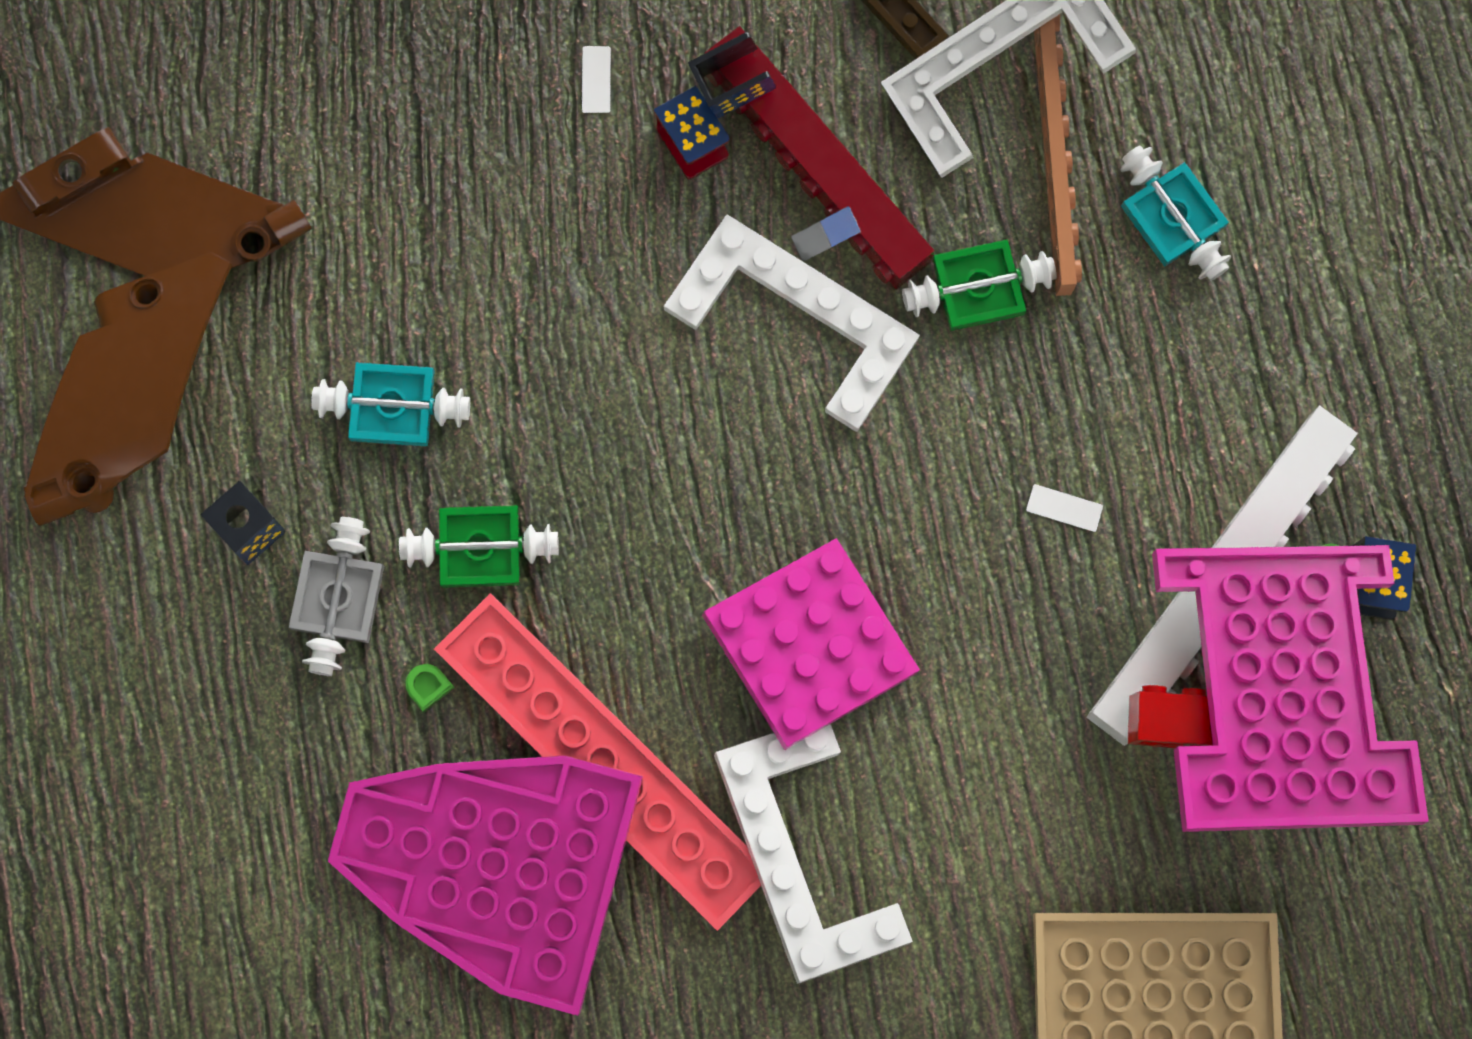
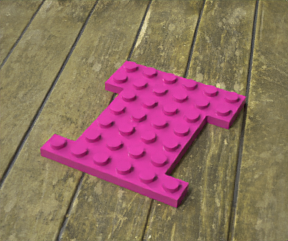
M1389 545L1155 549L1152 553L1156 592L1195 591L1213 746H1178L1173 750L1182 832L1423 825L1429 822L1417 740H1377L1357 589L1390 588L1395 584Z

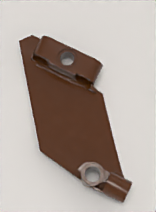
M110 127L92 134L13 181L12 186L0 192V220L144 276L210 252L231 262L232 269L250 261L257 262L263 260L269 254L312 229L294 199L284 205L148 152L130 160ZM70 162H76L82 168L80 178L74 182H66L62 178V169ZM257 233L264 239V247L259 253L249 254L245 252L242 247V241L246 235Z
M210 252L104 291L95 298L94 303L101 328L80 335L75 344L49 410L27 486L24 487L25 500L32 517L39 526L72 515L81 508L91 513L102 512L112 503L114 498L113 488L168 452L188 378L211 314L232 267L231 262Z

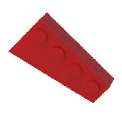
M1142 686V691L1129 696L1128 744L1176 749L1178 746H1184V744L1190 746H1213L1206 690L1185 688L1182 689L1181 694L1167 693V687Z

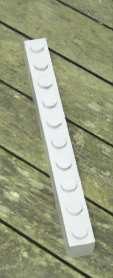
M1319 405L1308 416L1211 548L1284 547L1289 540L1284 533L1291 524L1297 527L1309 513L1311 508L1306 503L1314 493L1320 496L1331 483L1333 477L1328 473L1335 464L1342 466L1355 450V447L1350 445V443L1358 433ZM1195 591L1177 593L1086 717L1124 746L1128 744L1129 696L1142 691V686L1145 685L1167 687V693L1176 694L1171 689L1179 676L1185 680L1199 662L1194 658L1201 648Z

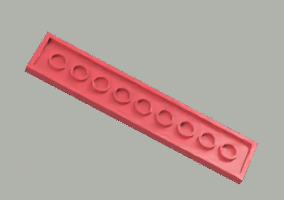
M491 593L434 648L541 757L568 756L643 776L626 841L716 931L761 887L747 845Z

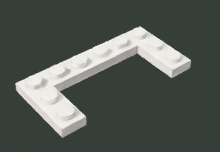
M1006 0L881 82L941 178L974 157L935 95L1062 12L1104 74L1136 53V48L1104 0Z
M727 214L664 305V310L697 330L735 272L740 270L864 348V351L825 408L827 414L858 432L918 341L920 335Z
M831 724L786 750L783 749L776 735L772 733L718 751L714 755L797 984L913 942L898 903L823 929L768 779L838 756L841 751Z

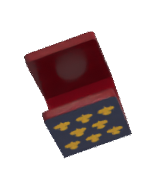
M696 85L653 109L654 128L688 180L728 159L729 153L724 145L729 143V136L716 115L709 108Z

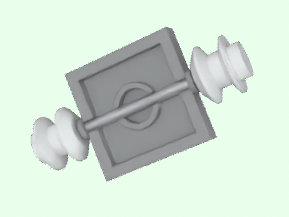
M340 517L339 523H331V527L337 530V536L334 539L327 540V544L337 552L336 556L310 551L304 552L289 628L295 631L320 635V638L306 642V645L313 650L312 656L302 660V663L310 665L308 672L318 675L332 676L333 670H342V667L335 663L337 654L345 653V649L339 642H336V638L369 643L384 565L353 559V555L366 551V547L359 542L362 535L370 533L368 529L363 528L364 522L355 518Z

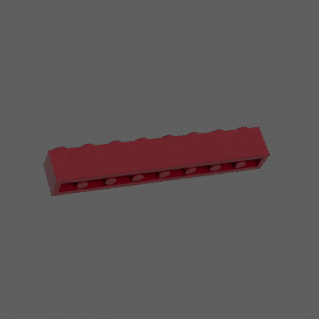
M741 26L737 27L705 53L740 36L745 31ZM758 46V49L707 75L706 77L715 87L720 85L727 92L768 71L776 85V89L735 109V111L739 115L745 113L753 123L751 127L756 136L764 143L769 141L776 149L775 155L780 164L788 171L793 169L800 177L799 183L805 193L812 199L817 197L825 206L824 213L826 217L847 206L851 208L861 232L848 238L849 243L858 254L863 255L865 253L874 263L872 268L883 283L887 284L890 282L897 290L931 263L935 250Z

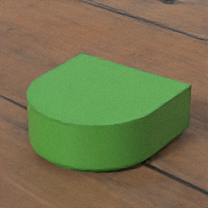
M431 664L416 666L409 672L406 679V690L409 696L424 713L455 688L442 671Z

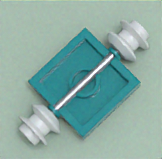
M1138 146L1122 158L1125 164L1120 170L1121 172H1132L1134 175L1130 182L1132 186L1145 184V188L1123 201L1121 208L1164 267L1192 250L1193 253L1188 264L1190 266L1198 264L1201 267L1202 272L1198 278L1208 277L1210 281L1218 278L1229 269L1226 262L1230 260L1231 255L1221 256L1217 250L1221 245L1220 241H1209L1206 243V240L1226 228L1229 221L1185 162L1159 178L1158 174L1163 162H1152L1149 158L1153 150L1152 147L1143 149L1141 146Z
M356 362L353 393L348 392L343 381H339L336 388H328L326 381L322 379L320 387L313 388L312 409L318 410L319 418H323L327 411H334L337 419H341L347 412V409H351L348 438L353 442L428 446L431 415L435 416L440 426H443L447 419H454L457 427L460 428L462 420H469L470 397H464L463 389H460L456 396H448L446 388H442L436 395V398L433 399L435 371L432 367Z

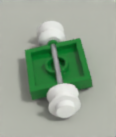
M1008 239L933 255L932 262L938 285L929 276H925L923 285L918 286L910 279L908 280V288L902 289V295L906 310H913L915 317H919L921 308L926 307L933 314L936 313L940 301H943L950 331L1024 316L1026 308L1019 284H1023L1031 293L1034 292L1037 283H1043L1047 289H1050L1052 280L1057 278L1056 266L1052 257L1047 258L1046 254L1040 251L1038 260L1031 261L1027 255H1023L1019 268L1015 269Z
M518 505L439 508V539L435 540L434 535L428 528H425L422 536H414L411 529L408 528L406 536L399 538L400 560H407L409 568L412 567L414 560L421 559L426 567H429L435 559V552L436 556H440L441 588L520 585V553H523V548L524 555L531 564L534 563L536 556H545L548 563H551V555H559L558 532H551L550 524H547L544 532H536L533 526L529 525L524 532V541L523 537H519Z

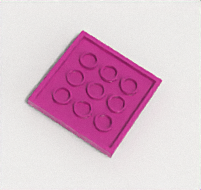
M837 538L705 610L702 615L784 750L901 684L920 671Z

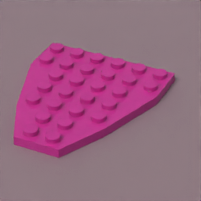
M568 756L434 764L349 782L328 862L393 922L497 993L578 1016L581 1013L643 776Z

